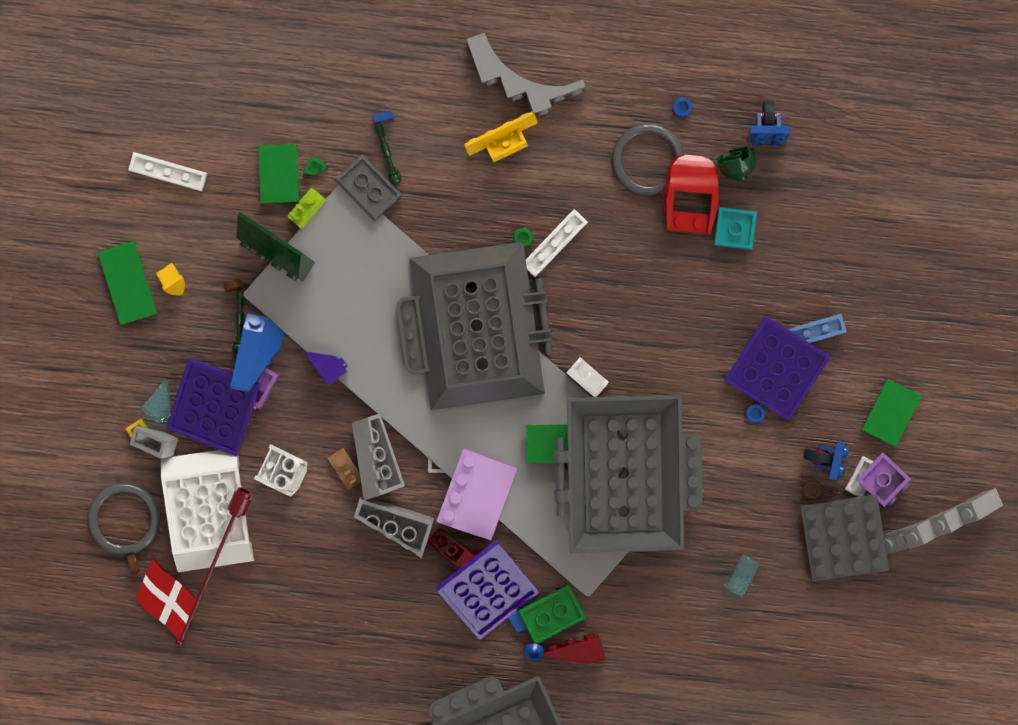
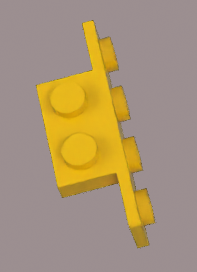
M533 111L525 113L513 121L506 122L494 130L487 131L480 137L469 140L464 144L468 155L471 156L487 148L493 162H496L528 147L521 131L537 124L536 116Z

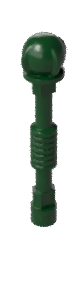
M380 124L375 126V129L382 143L381 148L384 158L387 159L390 173L388 174V180L393 185H397L401 182L402 176L393 165L392 154L384 137L383 126Z
M237 292V336L232 347L236 354H238L242 337L244 292Z

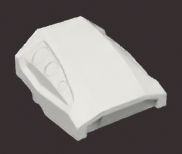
M270 444V450L258 475H255L254 479L279 492L292 496L299 489L307 472V461Z

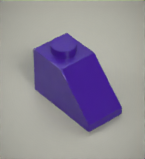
M313 352L306 353L308 359L328 385L348 372L346 369L348 365L342 357L338 359L337 356Z

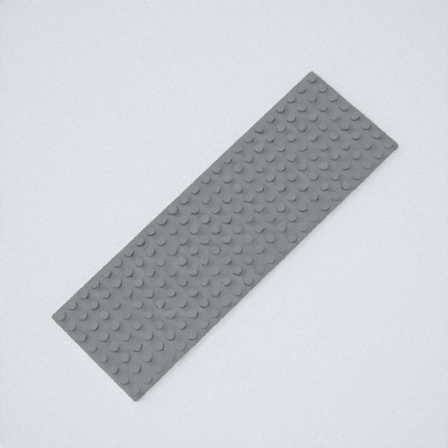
M338 185L303 229L300 228L288 242V244L315 262L304 281L302 282L297 279L295 282L286 276L288 273L282 268L279 271L271 266V261L244 292V297L307 352L337 356L338 359L342 357L348 365L346 368L348 372L341 376L339 380L376 413L381 414L384 420L451 478H453L463 448L516 467L517 471L499 520L585 596H590L628 552L570 554L569 501L564 502L565 516H557V502H555L554 490H556V463H526V425H567V398H591V396L539 351L545 394L431 410L426 373L413 374L405 368L397 314L398 301L404 297L414 296L409 258L427 256L429 254L383 214L374 222ZM474 320L471 323L472 330L480 331L482 329L481 321ZM480 358L477 361V367L481 370L487 368V360ZM620 429L619 432L625 439L626 431L624 429ZM624 469L622 475L619 478L626 477V469ZM564 479V489H569L568 482ZM621 506L618 509L619 516L624 517L627 515V507Z

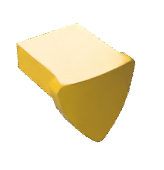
M173 263L156 273L163 285L162 289L166 293L176 296L183 295L185 281Z

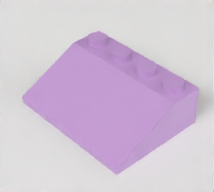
M463 448L436 522L491 540L517 468Z

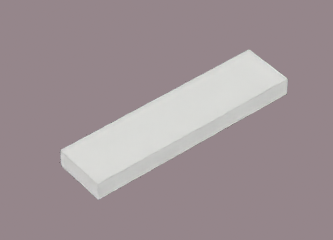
M133 152L128 169L131 172L202 192L208 174Z
M575 209L526 259L527 271L534 277L588 223Z

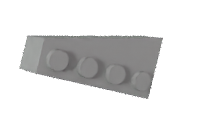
M381 414L353 422L352 427L364 500L404 487L405 484Z
M363 495L359 499L354 515L356 519L374 530H378L387 538L396 541L405 549H409L422 558L434 521L433 517L373 498L364 500Z

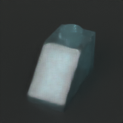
M164 380L141 408L144 413L158 424H161L162 421L166 423L173 409L170 381Z
M743 553L725 582L724 587L742 598L752 582L760 563Z

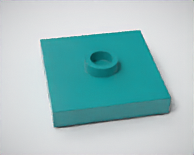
M719 207L714 245L752 250L757 212Z

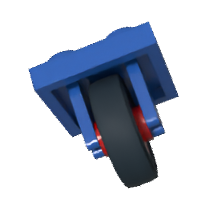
M764 101L762 112L757 113L756 126L751 125L748 143H752L754 146H762L764 143H771L772 146L786 144L790 134V126H781V113L775 112L774 101Z
M837 441L836 448L819 445L817 450L805 449L803 458L814 461V468L831 471L829 479L838 481L839 477L843 478L845 466H842L843 458L847 459L849 447H846L847 443Z

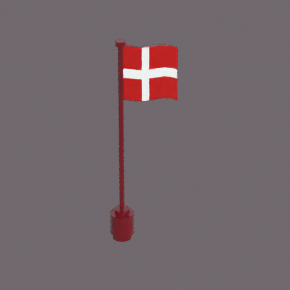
M238 487L237 491H234L227 507L232 515L197 599L181 582L166 572L154 557L136 596V599L143 608L166 625L177 637L176 644L180 646L184 644L185 634L236 517L245 516L251 503L252 492L245 488Z

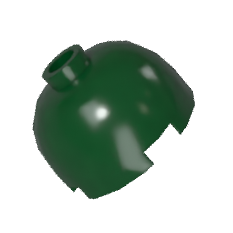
M747 146L729 150V155L723 157L721 154L717 157L721 173L730 179H737V181L745 180L748 178L747 175L751 174L755 169L756 157L754 149L750 148L748 150Z

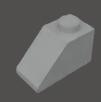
M135 426L130 445L162 459L173 456L178 438L163 431Z

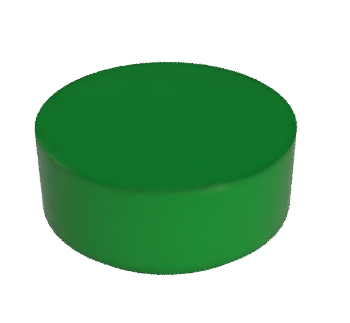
M520 228L515 232V243L523 242L524 247L532 243L533 235L530 230Z

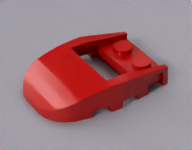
M678 156L668 167L665 187H663V214L666 215L664 230L711 234L718 209L717 168L712 161L703 156ZM685 191L711 194L710 215L673 211L674 192Z

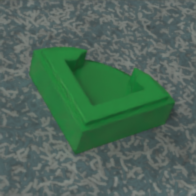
M311 156L303 173L306 175H318L324 172L329 165Z

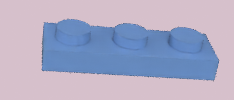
M842 314L788 329L809 343L847 332Z

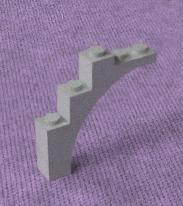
M485 33L467 39L481 83H486L487 86L497 83V79L500 78L507 99L516 101L522 99L523 94H526L533 113L538 114V117L549 113V109H552L550 101L553 100L554 103L565 99L564 96L571 94L573 97L583 93L582 90L585 89L583 80L566 86L542 85L526 80L515 74L500 61L492 50Z
M996 488L981 492L959 505L918 523L884 534L887 555L907 548L911 549L924 545L938 536L951 533L965 524L978 521L1002 507L1003 504Z

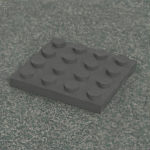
M877 494L800 506L812 581L889 571Z

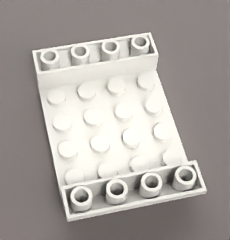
M222 450L161 459V480L172 554L178 572L210 568L232 517L227 507L234 491L241 487L238 468L240 466L239 456H234ZM246 514L245 516L235 518L215 567L254 561L252 543L249 541Z

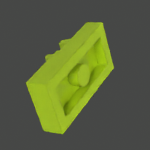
M311 187L287 217L303 229L327 200Z

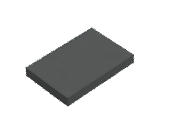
M363 154L334 180L374 222L402 197V194Z

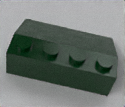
M239 212L236 238L241 241L239 245L248 251L251 248L257 251L255 254L257 257L264 261L266 258L272 261L271 266L279 271L283 268L288 272L286 276L295 282L297 279L303 282L315 262Z

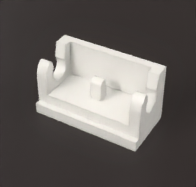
M580 357L566 372L593 397H597L609 383Z

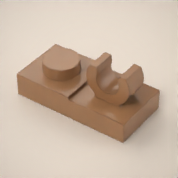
M344 448L327 458L348 490L361 482L360 472Z

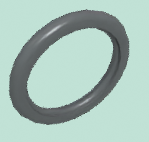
M641 124L627 130L617 141L612 155L613 169L620 183L629 191L643 196H655L663 193L666 181L655 186H642L633 182L626 175L622 165V154L627 143L637 135L653 133L665 138L674 150L675 158L684 155V151L680 141L670 130L656 124Z
M130 483L110 485L96 495L90 505L88 512L89 531L94 541L109 553L116 555L138 553L150 545L157 535L160 526L158 506L154 498L137 485ZM117 493H131L138 496L146 503L150 512V526L146 535L137 543L128 546H119L106 540L101 534L97 523L100 506L108 497Z

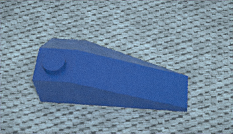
M247 314L230 384L231 389L249 392L260 378L266 366L271 363V359L281 349L285 332L267 317Z

